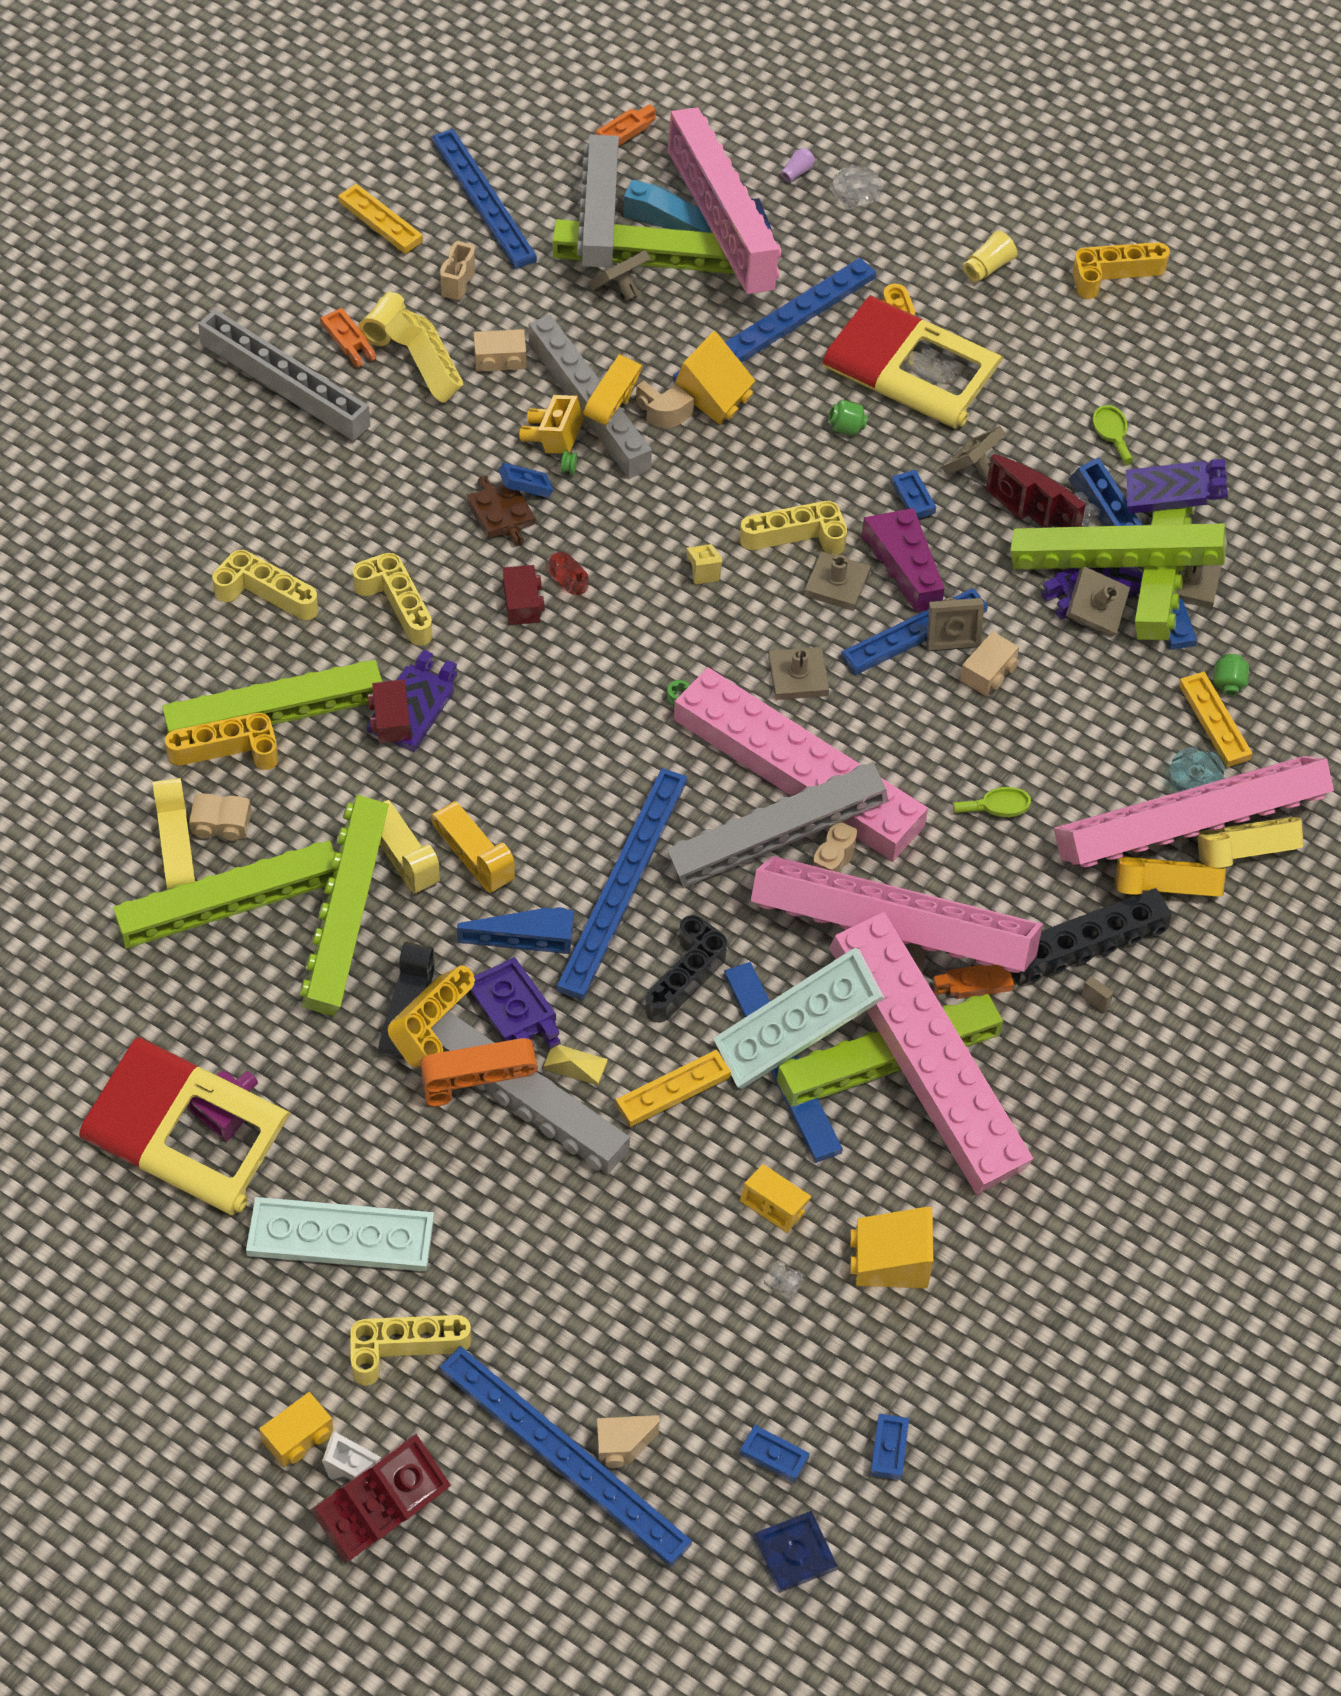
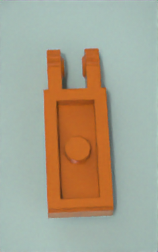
M343 308L320 318V324L345 355L349 356L350 361L355 367L358 368L363 365L362 359L357 353L359 349H362L369 361L376 359L374 349L368 343L366 336Z

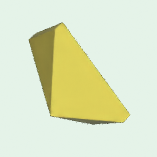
M557 1045L550 1049L543 1069L598 1086L608 1059Z

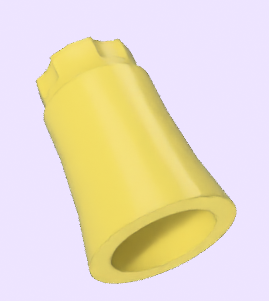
M994 231L989 239L969 256L967 262L963 264V271L971 281L977 283L979 280L987 278L1006 263L1016 259L1018 255L1017 248L1007 234L1002 231Z
M386 292L378 300L370 313L359 323L358 328L366 336L370 344L385 346L390 342L391 338L386 333L385 326L401 309L405 308L404 298L398 293Z

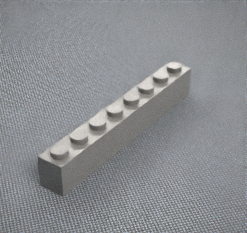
M590 134L589 144H584L577 256H582V266L612 268L619 136Z
M214 309L198 323L201 345L352 441H355L370 427L369 405L218 310Z
M551 314L529 323V345L565 394L578 397L583 413L589 398L601 381ZM620 407L607 426L583 415L585 421L628 479L651 470L652 449Z
M874 763L862 764L855 767L851 772L841 776L835 775L820 785L806 787L801 793L794 796L780 798L775 804L768 807L754 809L749 815L739 819L728 820L723 826L713 830H704L692 839L678 841L668 848L667 851L682 887L685 888L889 802L887 790Z
M450 1011L431 1027L443 1046V1052L494 1043ZM537 1072L527 1077L476 1085L478 1089L487 1090L494 1095V1098L501 1105H508L514 1109L522 1120L534 1123L548 1138L554 1137L561 1142L569 1153L578 1154L584 1158L587 1164L596 1171L601 1170L606 1175H609L630 1151V1136Z

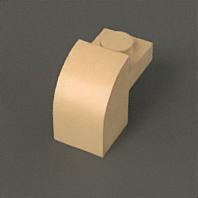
M645 381L637 385L636 403L642 410L647 411L646 422L659 428H671L680 425L693 416L694 398L677 384L663 394H660Z

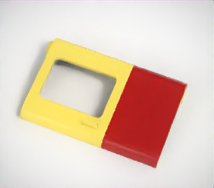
M870 295L830 345L823 358L822 366L957 429L959 426L963 427L969 416V413L966 412L967 408L1002 362L1003 356ZM920 340L931 342L981 367L960 395H954L899 368Z
M137 1037L129 1046L83 1121L79 1137L230 1215H234L236 1212H242L248 1201L246 1188L288 1119L290 1112L141 1037ZM193 1097H199L261 1129L258 1138L234 1177L229 1178L165 1145L168 1136Z

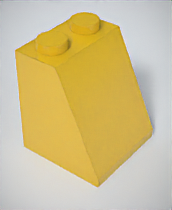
M713 331L683 362L674 385L677 384L694 398V405L721 425L726 418L731 420L739 410L737 406L741 402L746 404L752 397L754 392L751 389L755 379L718 333Z
M922 1207L857 1219L856 1229L850 1230V1247L855 1248V1256L850 1258V1275H856V1286L928 1288L933 1266L932 1207Z

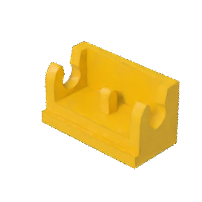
M762 1164L744 1183L740 1202L786 1233H789L791 1228L804 1215L805 1210L803 1208L809 1203L811 1196Z

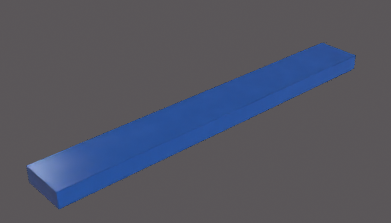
M450 129L433 135V145L513 268L518 269L537 262V255L455 130Z
M751 962L724 970V977L744 1018L770 1002ZM795 1055L794 1057H792V1058H790V1059H796V1060H797L798 1057H797V1055ZM779 1066L771 1070L770 1072L814 1162L817 1163L842 1154L843 1148L818 1098L791 1107L777 1082Z

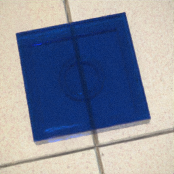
M812 1511L754 1533L756 1544L779 1593L834 1572L838 1568Z

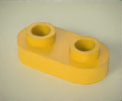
M890 284L885 287L883 301L915 315L913 303L908 290L904 286Z

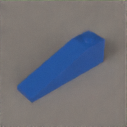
M1099 457L1079 467L1068 479L1080 499L1086 503V506L1104 526L1142 525L1135 513H1128L1127 500Z
M561 907L541 908L461 922L457 924V942L570 954L574 930V910H567Z

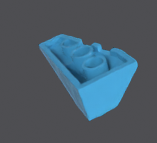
M631 180L624 195L623 217L666 229L713 233L699 207L662 186L639 180Z

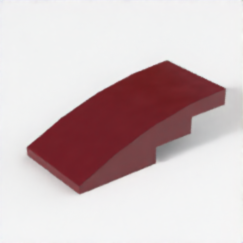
M997 454L991 456L986 490L1018 519L1023 520L1029 516L1042 528L1082 526L1086 503L1068 489L1044 474L1019 462Z
M416 1433L310 1509V1511L346 1563L371 1544L380 1540L400 1523L416 1514L448 1489L451 1484Z

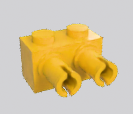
M553 395L548 409L529 408L527 412L528 423L541 425L540 427L522 425V429L519 432L521 442H541L545 453L563 454L565 450L570 453L584 420L578 397Z

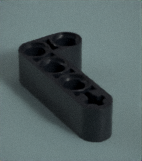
M697 915L686 916L680 922L679 943L687 952L647 992L646 1015L653 1022L661 1023L668 1020L726 960V936ZM677 984L681 985L682 987H674L673 985Z
M404 942L399 960L400 974L378 1047V1054L400 1059L405 1058L390 1039L388 1025L431 984L435 968L434 948L410 942Z

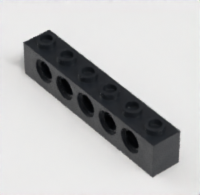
M1157 888L1148 890L1142 894L1132 896L1042 930L1037 956L1043 959L1035 957L1024 972L1011 973L1018 985L1027 982H1037L1045 975L1060 973L1074 964L1087 963L1095 956L1107 955L1124 945H1134L1145 937L1164 933L1169 927L1172 913Z

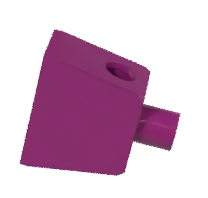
M226 1071L216 1074L249 1092L258 1084L255 1076L249 1071L244 1072L237 1080ZM193 1097L187 1105V1110L226 1143L245 1121L199 1097Z

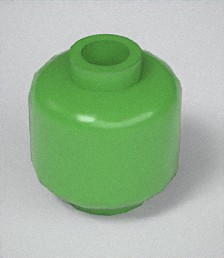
M840 400L837 404H833L828 417V423L831 424L833 431L849 436L857 435L860 429L864 430L868 420V416L864 414V408L861 404L847 400Z
M1226 654L1215 663L1214 686L1222 690L1224 695L1234 696L1239 694V691L1248 687L1249 664L1243 660L1242 656Z

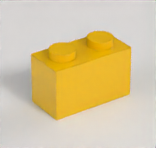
M308 1392L260 1427L259 1431L263 1444L285 1468L290 1463L295 1464L306 1455L307 1450L315 1444L321 1445L326 1442L334 1429L332 1417L314 1396Z

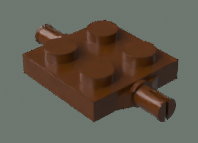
M481 476L478 479V483L482 491L468 494L466 502L487 539L498 535H509L515 546H518V543L519 545L523 544L524 538L519 531L535 525L536 520L519 490H510L504 484L492 486L487 476H484V479Z

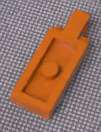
M648 104L639 111L631 108L596 130L595 135L619 136L618 146H620L651 125L656 119V109L651 104Z
M993 964L946 971L943 975L933 977L932 986L935 995L950 993L951 996H957V999L985 994L1009 992L1013 990L1014 983L1011 972L1006 971L1004 966Z

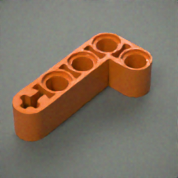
M525 1038L434 1053L423 1057L420 1061V1069L426 1103L434 1107L442 1106L452 1100L453 1089L522 1078L536 1073L538 1064L533 1042Z

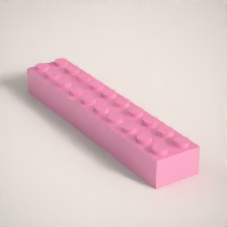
M698 107L671 111L668 153L746 294L775 290L776 279L779 278L778 259L781 258L780 245L774 241L772 231L766 227L762 214L758 213L754 200L750 199L746 186L742 185L738 172L734 171L730 158L726 157L722 144H719L716 139L714 130L710 129L707 118L703 117Z
M709 667L675 700L674 721L790 796L801 793L806 787L817 786L827 782L829 778L835 775L841 776L851 772L855 767L861 765ZM881 778L887 790L889 802L842 822L857 829L856 838L894 862L925 827L928 807Z
M1301 756L1054 827L1053 829L1060 859L1071 862V865L1081 864V867H1089L1098 864L1097 860L1104 857L1107 860L1123 857V852L1145 851L1149 849V844L1156 842L1158 845L1174 842V837L1183 835L1184 838L1199 835V830L1208 828V830L1220 829L1225 827L1224 823L1233 820L1234 823H1240L1250 820L1249 815L1256 813L1259 816L1272 814L1275 812V808L1280 806L1284 808L1299 806L1300 801L1304 799L1309 801L1325 798V793L1334 791L1327 759Z
M776 856L770 857L756 869L751 902L759 903L761 908L769 910L778 908L786 910V913L791 916L805 915L813 917L812 919L818 923L833 922L840 924L839 926L846 930L885 912L904 944H918L927 951H946L954 958H973L982 965L996 964L1004 966L1006 971L1014 973L1024 972L1037 956L1043 926L1042 923Z
M885 912L835 935L829 947L835 959H838L853 948L860 949L885 997L884 1000L866 1011L975 1194L977 1195L1026 1170L1034 1158Z

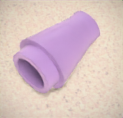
M806 148L796 150L785 168L780 172L782 178L786 182L791 183L795 178L812 169L815 162L813 154Z

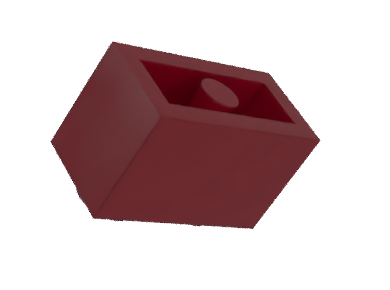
M534 565L503 567V588L508 626L540 623V612H545L544 597L538 596V591H542L541 575L535 574Z
M405 679L372 683L373 694H368L369 709L375 710V717H370L372 733H378L379 743L412 740Z

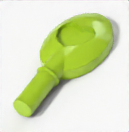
M1100 406L1093 415L1095 431L1102 439L1114 443V447L1117 449L1124 465L1131 464L1133 458L1126 446V442L1123 440L1128 431L1126 417L1114 406Z
M1000 787L990 790L980 800L953 802V813L987 811L994 816L1014 817L1028 811L1031 797L1027 792L1019 788Z

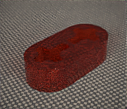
M557 552L550 557L549 572L567 592L573 595H581L588 590L589 577L587 572L568 553Z

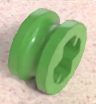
M566 450L563 452L561 461L562 474H565L566 471L570 472V475L575 474L578 459L577 452L569 454Z
M684 680L672 681L667 689L668 702L675 706V700L679 697L675 694L678 691L684 692L690 684Z

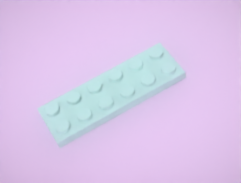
M853 948L713 1039L726 1065L731 1070L736 1086L743 1089L884 1000L885 997L860 949Z
M255 1197L246 1253L247 1256L427 1272L434 1212Z

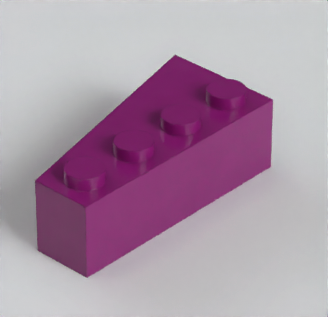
M914 508L864 517L862 539L873 548V554L878 560L881 559L887 568L886 572L897 581L900 591L916 613L928 610L929 602L943 601L945 588Z

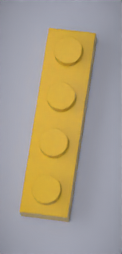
M357 183L338 195L341 205L404 254L423 242V235Z
M1201 672L1181 678L1179 687L1225 766L1230 767L1251 760L1252 751L1206 673Z
M714 1050L617 1098L615 1105L629 1127H632L730 1078L731 1070L718 1051Z

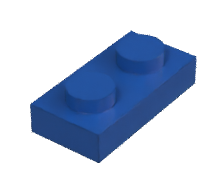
M502 463L498 469L505 487L510 490H519L534 496L539 495L547 498L553 492L546 473L507 463Z
M916 469L892 476L891 483L905 509L914 508L918 519L936 514V505Z
M1181 598L1179 599V609L1174 610L1176 614L1175 630L1171 629L1170 639L1167 640L1170 650L1194 647L1197 643L1195 632Z
M878 1414L870 1476L896 1480L902 1479L909 1418Z
M754 1425L740 1449L741 1456L793 1483L796 1482L810 1455L809 1452L757 1425Z

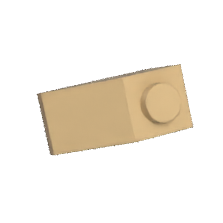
M659 1415L597 1418L598 1462L606 1465L608 1468H619L624 1464H630L659 1434Z

